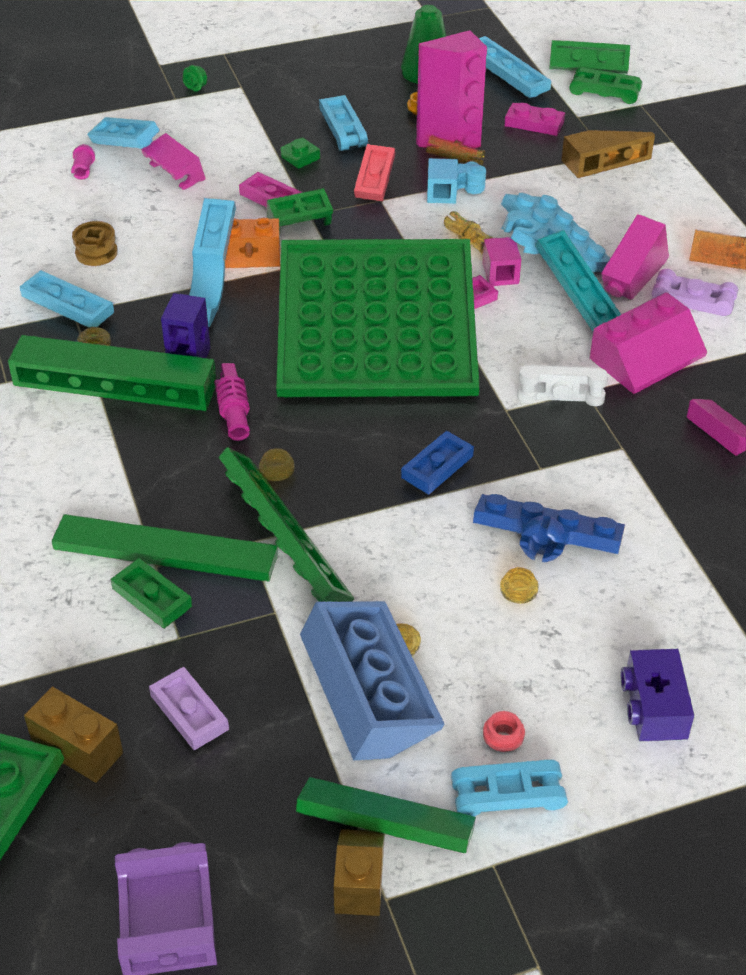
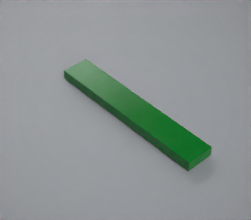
M63 514L52 538L54 550L127 561H135L140 558L147 564L270 582L278 556V546L272 544Z

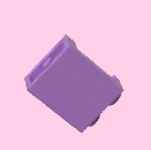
M182 842L169 848L154 850L137 848L128 853L115 855L120 920V938L117 939L122 974L148 975L217 965L206 845L204 843Z

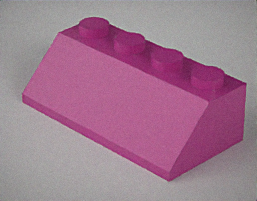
M470 30L419 43L416 144L419 147L456 154L481 147L487 46Z

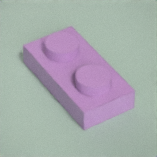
M185 667L149 686L151 697L193 750L198 749L229 730L228 719Z

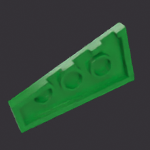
M1 733L0 860L65 760L59 748Z

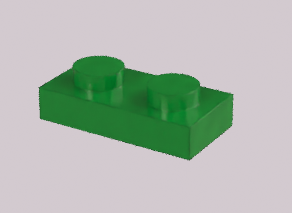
M140 558L110 579L112 589L163 629L193 607L190 595Z

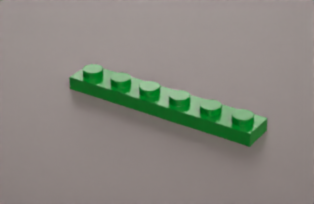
M227 447L218 457L227 469L225 472L226 476L233 483L240 486L243 491L241 494L242 498L260 514L258 517L259 522L274 533L277 537L275 540L276 545L295 562L293 564L294 570L312 585V595L319 602H353L355 599L253 461L249 457Z

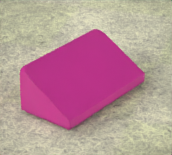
M693 399L690 401L687 413L689 420L735 456L746 450V426L712 400Z

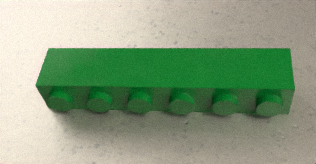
M21 335L8 359L13 385L19 387L207 411L215 390V361L208 358Z

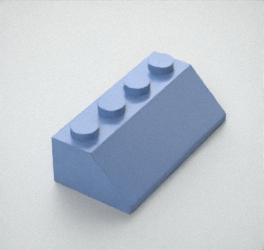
M316 602L300 636L353 761L391 758L442 730L445 725L386 602Z

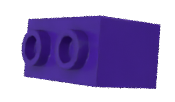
M173 293L161 317L165 353L206 358L211 349L206 299Z
M679 649L630 650L627 667L621 668L620 678L622 690L629 691L630 700L627 704L628 721L630 725H636L639 742L688 740L695 715Z

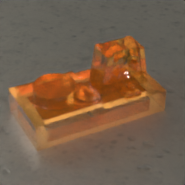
M695 229L689 261L746 270V237Z

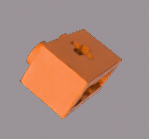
M234 218L225 259V268L280 267L279 218Z

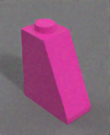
M639 214L636 215L601 273L604 289L614 297H625L633 300L667 262L669 252L666 224Z

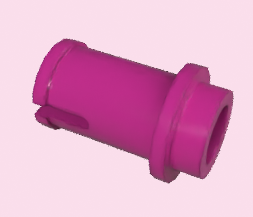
M82 144L73 151L74 162L71 168V173H74L73 176L80 180L88 178L90 166L95 161L93 149L88 145Z

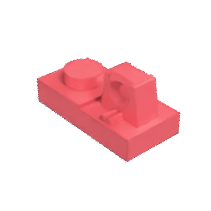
M367 144L354 188L355 198L383 202L395 158V148Z

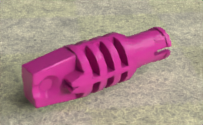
M222 363L220 380L214 381L220 415L227 422L230 439L235 441L244 440L250 434L246 418L250 407L244 379L238 377L234 363Z

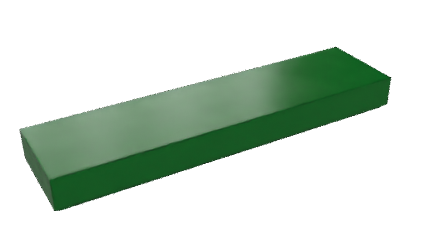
M309 777L297 798L296 812L460 853L467 852L476 820L475 816Z

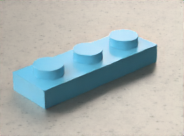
M105 117L87 135L92 143L142 149L151 144L152 138L160 130L154 121Z
M42 270L19 286L22 297L93 330L114 313L113 302Z

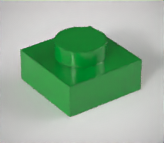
M302 137L282 146L281 157L299 169L319 160L320 149Z

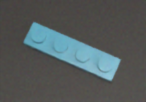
M488 37L479 38L487 46L486 68L492 73H495L529 98L551 90V80Z

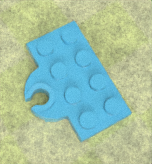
M519 193L518 195L505 194L501 205L509 213L501 229L509 233L513 231L511 239L525 247L523 253L540 254L535 247L537 240L564 230L591 271L602 272L610 260V257L605 253L606 250L589 237L588 231L579 227L573 220V216L565 212L558 205V201L549 195H542L541 197L530 196L526 193Z

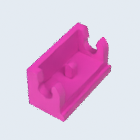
M167 133L141 149L143 156L151 159L149 164L152 167H162L175 180L183 178L184 175L188 176L184 182L179 184L182 190L206 179L199 157Z

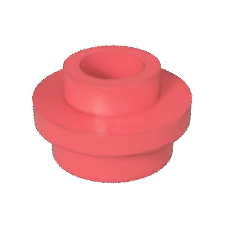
M496 712L484 724V740L494 750L501 752L513 751L520 747L524 741V726L520 719L511 712ZM500 732H505V733H508L509 735H501V734H498V733H500Z

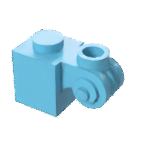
M429 158L427 203L456 204L457 190L465 188V191L470 194L482 193L486 185V168L473 161L466 164H458V159Z

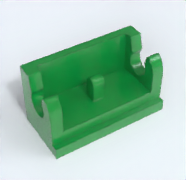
M324 188L267 200V218H279V230L281 226L324 218V226L331 225L333 208Z

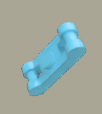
M555 760L469 766L455 769L451 773L453 789L458 791V797L455 799L456 811L458 813L477 816L481 812L535 807L558 810L565 807L568 803L565 788L560 786L559 780L562 778L560 764ZM531 781H538L543 786L532 787ZM486 785L487 791L475 792L474 788L477 786Z

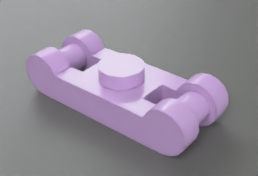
M663 269L658 273L656 284L651 294L655 298L667 292L689 309L727 316L733 311L738 287L732 282L717 285L703 282L699 279L676 276L675 272L670 269Z

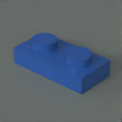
M446 430L401 468V478L429 495L473 457L474 446Z

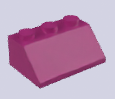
M665 292L594 328L589 359L606 370L610 376L635 394L705 357L707 350L690 309Z

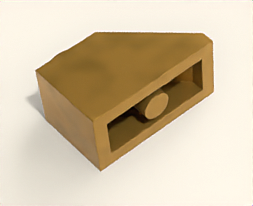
M341 829L337 844L334 877L335 914L380 916L385 834L369 830Z

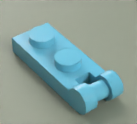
M343 95L319 99V109L337 140L339 150H349L350 146L356 145L358 148L366 147L368 144L367 133L347 97Z

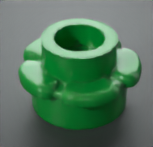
M195 65L186 67L183 71V83L194 92L200 91L207 83L205 70Z

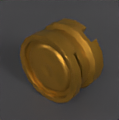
M89 221L74 229L72 239L76 247L75 256L80 263L88 266H101L115 259L118 249L115 244L116 236L112 225L102 221Z

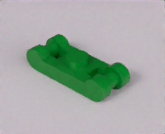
M579 68L574 74L569 89L574 95L589 92L602 97L622 98L625 103L633 104L637 101L643 84L642 80L636 76Z

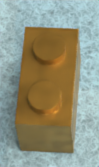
M51 687L24 715L32 742L61 749L65 758L63 763L95 783L123 754L116 723L54 687Z

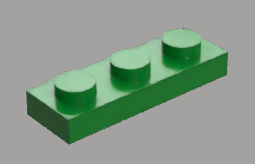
M552 40L549 69L576 71L579 68H588L627 74L631 45Z

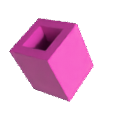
M511 237L484 239L482 264L487 281L492 286L519 284L522 259L517 243Z

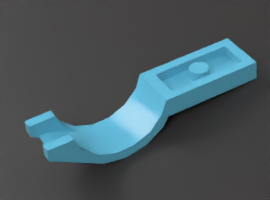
M204 198L192 251L193 276L189 295L206 299L208 327L211 326L219 309L223 293L225 259L236 211L235 201Z

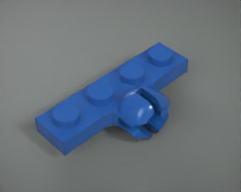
M482 494L474 510L473 523L521 534L520 547L523 552L534 561L538 553L543 555L542 562L557 559L568 544L618 554L625 529V524L617 523L608 517L593 518L580 515L578 512L570 509L556 510L546 508L537 502H518L509 500L500 494Z

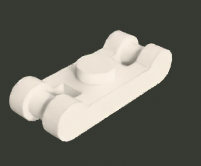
M525 365L520 369L519 381L522 384L518 387L517 397L519 401L527 404L539 399L585 401L590 406H600L605 400L606 392L603 388L607 385L608 373L602 368Z

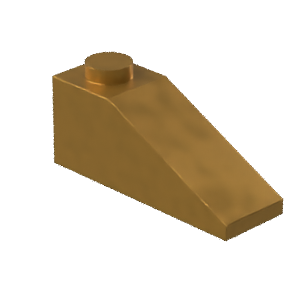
M588 130L564 136L561 161L577 178L650 160L652 158L655 134L653 132Z

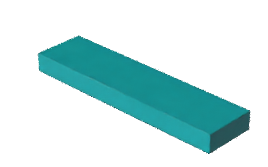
M564 230L537 240L535 247L592 332L594 328L621 315Z

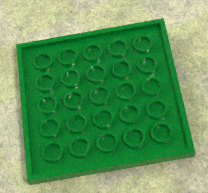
M470 239L281 240L277 397L479 396L480 387Z

